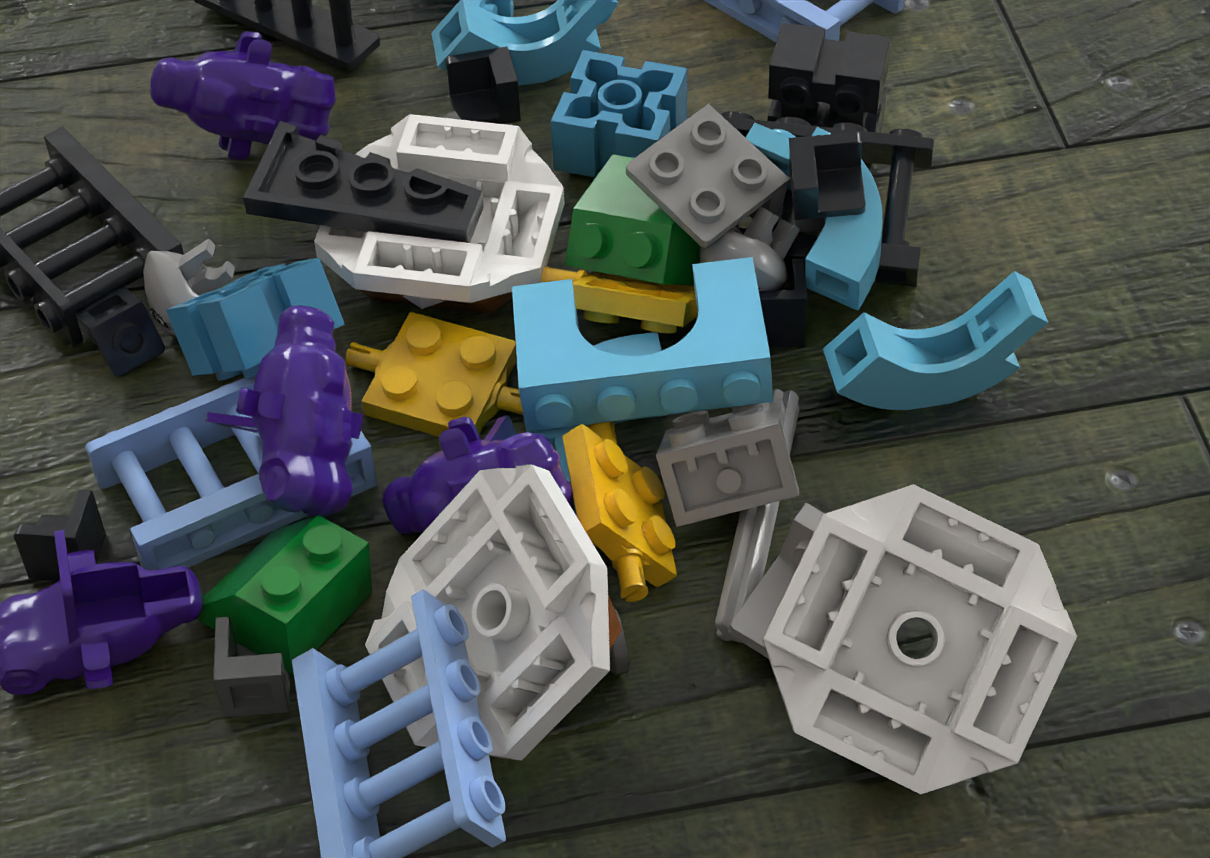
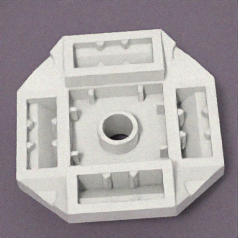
M409 114L391 127L390 135L368 144L355 155L366 158L372 152L389 158L393 168L406 173H410L418 168L481 190L484 208L471 242L465 243L370 231L361 232L320 225L314 240L317 258L353 288L361 290L370 299L414 304L421 309L431 306L493 314L513 297L512 286L541 283L542 271L548 264L565 204L564 187L549 166L532 150V143L519 126Z
M534 465L516 466V468L480 470L399 558L386 590L382 619L374 621L365 643L371 655L417 629L411 596L422 589L429 592L443 604H452L463 616L469 631V637L465 641L469 664L476 673L480 683L481 691L477 696L481 721L487 728L493 744V750L489 756L522 761L610 671L609 651L621 633L622 627L608 595L607 566L550 471ZM423 657L382 679L393 702L428 684ZM434 713L406 727L414 744L417 746L428 747L439 741Z
M913 484L822 515L765 633L763 643L795 733L919 794H923L1019 762L1077 635L1067 611L1064 610L1039 544ZM908 619L922 621L928 626L932 635L930 649L925 655L917 659L904 655L897 645V631L901 624Z

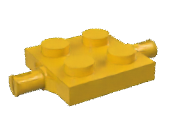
M545 266L542 271L541 283L572 279L576 309L584 310V318L590 321L618 323L619 316L642 320L641 328L644 330L658 333H675L677 326L684 327L694 318H698L694 286L658 284L596 271L587 273L585 270L574 272L550 268L549 266Z
M410 312L394 342L387 349L381 351L352 342L350 344L351 349L348 348L345 358L347 366L375 373V377L361 401L366 416L439 437L443 431L449 430V421L460 417L471 418L480 435L485 423L500 409L523 415L519 390L508 387V377L517 361L516 341Z
M613 421L589 424L588 427L580 424L562 435L577 518L592 543L607 555L612 561L613 568L617 570L621 598H624L627 602L640 601L648 594L645 580L658 588L677 577L672 549L675 548V538L666 523L661 502L665 497L663 485L650 468L640 467L623 454L617 445Z

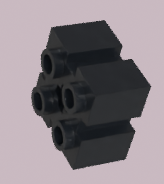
M782 23L769 65L768 99H772L767 121L776 122L782 117H795L807 121L810 126L833 128L838 123H853L864 127L868 132L881 133L886 100V88L884 85L888 73L891 37L847 31L844 42L825 39V28Z

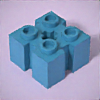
M583 50L570 77L571 93H563L551 119L553 168L558 171L596 177L597 173L602 170L612 155L636 158L687 120V68L645 61L641 70L625 67V57Z
M319 258L297 261L287 266L286 264L264 267L225 284L226 286L212 292H206L166 309L192 376L215 373L218 381L229 379L242 373L244 378L257 376L262 358L274 348L279 317L284 310L291 306L303 305L324 311L334 321V329L345 325Z

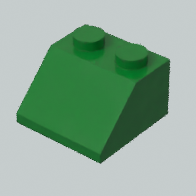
M612 155L573 208L565 265L658 284L694 286L692 264H699V244L626 176V166L634 158Z
M319 515L274 530L202 597V610L197 620L215 630L216 617L230 616L236 643L257 655L281 653L285 671L293 674L292 660L312 648L317 650L372 594L369 542Z

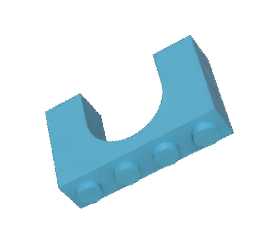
M753 257L692 264L698 315L694 327L685 338L675 345L656 353L640 356L611 354L594 347L584 339L579 332L572 279L512 286L518 385L526 432L773 402L771 358Z

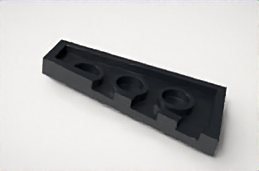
M283 121L279 122L243 197L246 214L361 232L370 231L465 243L471 242L484 208L482 191L418 168L410 173H406L393 168L389 158L372 152L366 158L343 151L341 142L320 135L315 141L298 135L297 126Z

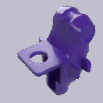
M245 31L240 35L239 40L236 42L235 51L204 52L194 60L182 61L173 57L160 59L154 66L150 79V97L157 106L175 109L184 113L197 127L219 135V147L228 151L230 159L245 160L249 157L252 141L269 145L280 121L297 126L298 135L315 141L320 135L326 136L330 130L328 123L329 115L336 103L335 86L332 76L319 73L306 66H289L284 63L270 61L271 44L268 41L262 40L260 33Z
M298 305L291 306L281 313L274 348L261 360L254 389H240L236 412L251 416L252 418L207 412L206 422L259 434L263 452L259 480L267 500L287 512L303 511L312 517L316 515L324 517L343 510L351 497L353 486L351 478L346 472L345 462L353 445L351 438L359 439L363 415L352 412V394L346 372V364L344 359L335 350V340L333 338L334 321L327 313L320 309Z
M509 416L498 418L484 440L480 439L471 418L460 417L449 421V430L443 431L439 436L442 450L425 459L412 476L399 477L389 483L382 493L386 515L400 534L423 533L480 470L534 465L550 471L574 511L572 486L562 472L560 454L543 434L529 432L517 434Z
M64 530L54 531L60 580L37 593L18 594L0 603V686L10 694H32L43 689L46 684L55 679L73 680L83 675L85 676L87 689L111 686L113 684L111 667L141 656L153 647L164 633L182 623H189L198 619L202 610V591L195 573L186 566L146 570L133 562L96 564L93 550L67 554Z

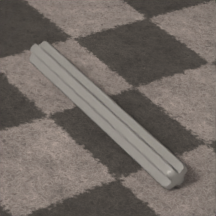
M774 389L773 402L783 400L786 410L783 433L790 455L800 410L798 405L799 397L792 390L783 392L779 389ZM780 501L740 511L715 620L716 634L721 640H733L742 643L731 636L728 629L733 618L764 576Z

